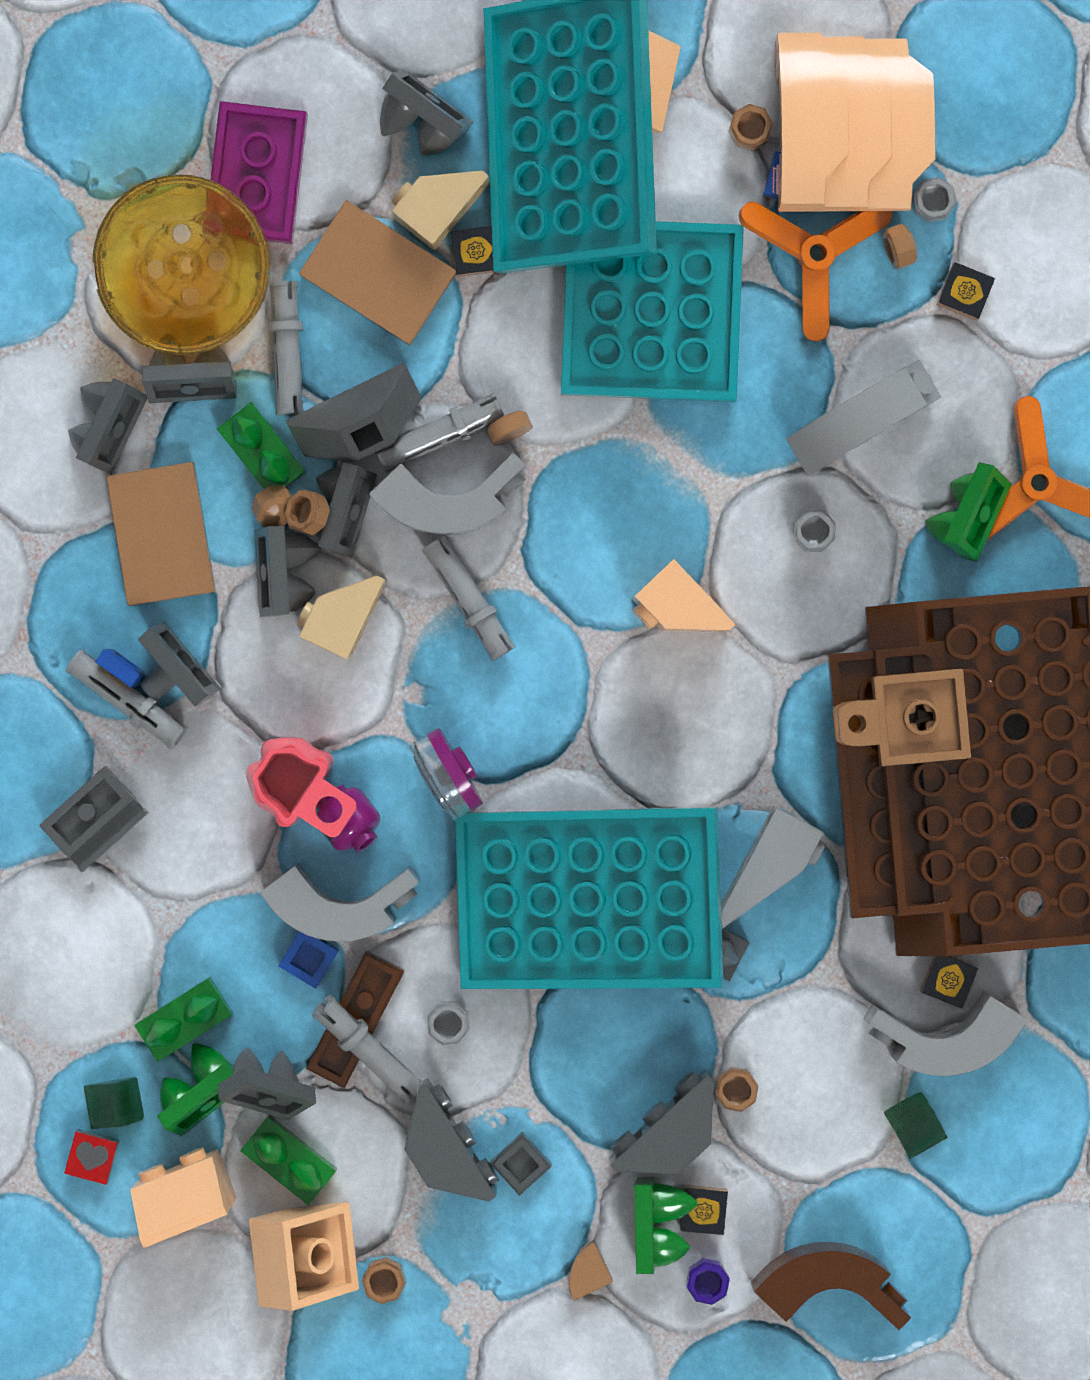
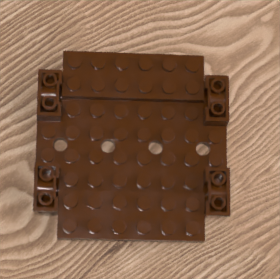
M1090 586L865 607L869 651L827 654L832 710L836 705L843 702L873 699L871 677L963 669L971 758L879 766L877 745L849 746L840 744L835 740L850 917L853 919L892 915L896 956L948 957L1090 944ZM1004 625L1013 627L1018 633V644L1011 651L1001 650L995 641L996 632ZM923 704L916 705L915 713L909 714L910 723H916L920 731L925 730L926 722L933 720L932 712L924 711ZM1011 714H1019L1026 722L1024 735L1016 740L1008 738L1003 731V723ZM855 715L848 722L849 729L852 732H855L860 726V720ZM1026 802L1033 808L1034 819L1029 826L1018 828L1011 820V811L1015 805ZM1028 891L1037 892L1042 900L1041 909L1032 916L1023 915L1019 909L1020 897Z

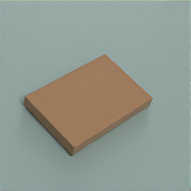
M345 200L299 272L302 278L409 346L412 345L457 274V270Z
M188 462L106 476L127 605H142L216 592L195 463Z

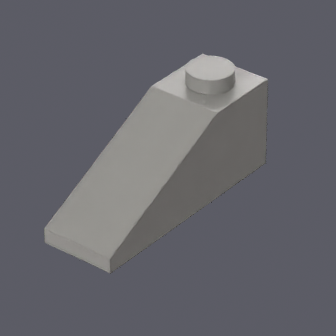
M773 806L721 902L722 929L802 873L807 863L814 866L825 847V843L820 841L824 832Z

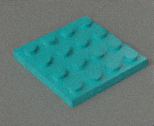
M656 221L657 254L566 265L561 395L736 402L744 227L737 224Z

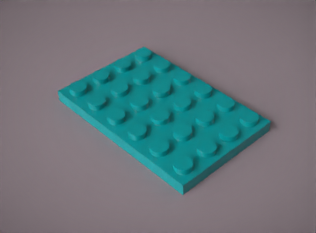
M525 0L483 8L493 272L503 274L657 254L647 0Z
M718 807L455 813L461 989L721 988L724 986Z

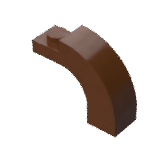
M815 1242L790 1249L773 1259L751 1281L754 1293L786 1322L809 1298L829 1289H844L857 1293L866 1299L898 1330L911 1319L908 1311L903 1306L908 1301L906 1297L890 1282L884 1287L882 1286L891 1275L885 1264L868 1252L843 1243Z

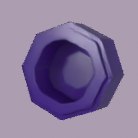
M702 1258L689 1267L686 1287L696 1302L713 1305L727 1295L730 1278L719 1261Z

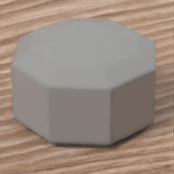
M940 177L923 180L912 195L914 214L927 223L945 220L956 205L954 187Z
M806 510L793 523V540L804 552H822L835 540V521L824 510Z
M456 1001L437 1003L427 1016L428 1034L441 1045L458 1044L469 1031L468 1011Z

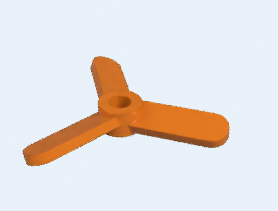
M756 202L746 203L740 209L738 218L743 227L797 258L798 263L802 267L803 333L809 340L817 342L824 340L830 331L829 266L835 257L886 227L892 219V211H857L820 235H811ZM813 245L821 249L822 255L819 261L813 260L810 256V249Z
M1032 396L1019 398L1014 404V418L1023 473L1020 480L1010 487L987 541L1037 501L1044 500L1090 518V488L1059 477L1050 468L1041 405ZM1035 475H1039L1045 480V487L1042 491L1034 490L1031 485V480Z

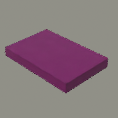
M224 101L219 102L204 229L206 234L293 245L308 119L307 111Z

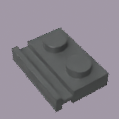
M104 766L39 826L61 851L77 865L82 873L147 816L149 812L146 808L142 807L136 800V797L107 766Z

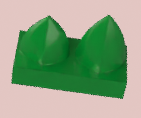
M252 402L217 428L263 489L268 486H285L287 488L306 473Z
M979 462L975 472L965 474L950 482L952 494L960 503L957 511L942 512L926 519L925 524L928 530L938 541L950 546L961 558L977 562L1012 484L994 465Z
M208 977L140 1020L134 1026L156 1061L159 1062L230 1017L233 1012L212 978Z
M192 1044L191 1067L193 1077L197 1083L193 1088L180 1079L169 1077L162 1079L160 1103L163 1111L157 1117L165 1130L179 1136L186 1134L225 1103L219 1100L218 1084L233 1075L234 1065L229 1063L222 1054L205 1045Z
M271 1115L266 1117L240 1150V1152L308 1206L337 1170L334 1165Z
M637 1177L634 1185L636 1274H654L655 1267L670 1265L678 1261L690 1250V1245L681 1236L668 1229L656 1227L655 1223L670 1222L685 1216L698 1206V1201L685 1191L671 1185L655 1184V1177Z

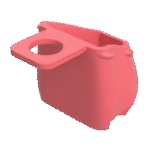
M284 737L265 741L261 747L260 760L250 764L246 770L248 786L255 803L273 815L278 825L282 827H290L301 818L327 836L336 837L342 832L357 808L356 801L352 797L326 781L334 765L333 756L328 752L315 748L303 738ZM323 797H334L342 805V814L333 823L323 822L316 814V805Z

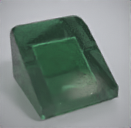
M136 1077L83 1086L91 1129L123 1127L141 1121L144 1118L139 1084Z
M921 1092L915 1093L884 1112L886 1119L909 1159L948 1138L934 1110Z

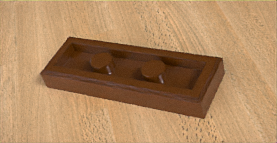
M366 950L339 1004L356 1020L362 1019L368 1024V1031L373 1034L405 970ZM326 1029L306 1069L345 1089L359 1059L350 1050L343 1051L338 1046V1039Z

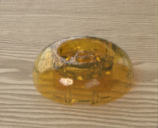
M184 174L152 178L134 186L123 194L109 209L98 229L92 258L99 299L105 311L118 328L134 341L147 348L177 355L197 354L216 349L244 331L253 321L264 302L271 270L270 252L265 233L259 220L248 205L231 190L215 181ZM180 224L188 226V229L191 231L190 239L183 244L178 243L173 236L175 227ZM216 251L221 252L226 259L225 267L220 271L211 269L208 263L209 256ZM185 257L192 259L190 265L193 270L189 274L184 273L181 269V261ZM155 259L163 263L164 274L158 279L152 278L148 272L149 263ZM188 287L196 288L200 294L198 296V303L194 306L186 305L182 299V294Z

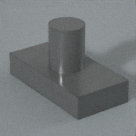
M165 622L149 628L138 638V641L159 664L141 680L142 688L152 699L160 700L177 685L195 707L210 699L221 689Z

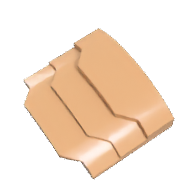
M777 33L775 58L776 85H779L781 141V159L778 166V212L910 211L912 184L935 161L933 73L909 55L907 39H864V36L822 37V33Z

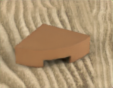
M594 1239L580 1249L571 1266L569 1286L573 1301L613 1282V1278Z

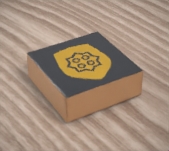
M492 226L451 231L457 277L493 273Z
M954 262L936 305L977 321L980 318L995 278Z
M933 956L920 992L963 1009L978 968L951 956Z
M684 1185L683 1191L697 1200L698 1206L680 1218V1231L724 1235L728 1190L724 1188Z

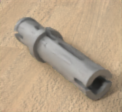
M274 281L269 283L272 322H268V332L273 334L276 391L275 414L278 416L284 414L285 416L298 415L304 412L299 332L303 331V321H299L298 282Z
M495 393L461 409H458L457 406L449 409L450 414L403 434L396 439L395 443L376 451L385 472H390L400 463L405 464L461 438L464 442L471 438L470 434L505 416Z
M443 536L426 546L422 552L426 555L448 592L459 606L466 618L464 624L467 629H473L492 662L516 647L506 634L495 615L497 613L496 608L493 604L489 605L482 596L461 560L455 554L447 537Z
M84 649L80 650L73 657L65 672L73 675L101 698L131 719L130 724L136 729L143 727L167 745L170 750L179 743L188 727L158 707V700L151 697L146 698L136 689L130 688L97 664L96 660L88 655Z
M332 995L324 999L327 1003L326 1006L322 1002L318 1004L312 1013V1017L318 1020L338 1039V1046L343 1051L350 1050L395 1092L404 1103L412 1101V1097L409 1095L410 1092L415 1098L417 1097L419 1086L423 1081L418 1079L368 1031V1024L362 1019L356 1020Z

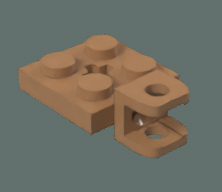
M963 669L871 677L873 699L843 702L836 705L832 710L835 740L840 744L849 746L877 745L879 766L971 758ZM923 704L924 711L932 712L933 720L926 722L925 730L921 731L918 730L916 723H910L909 714L915 713L916 705ZM855 715L860 720V726L855 732H852L849 729L848 722Z

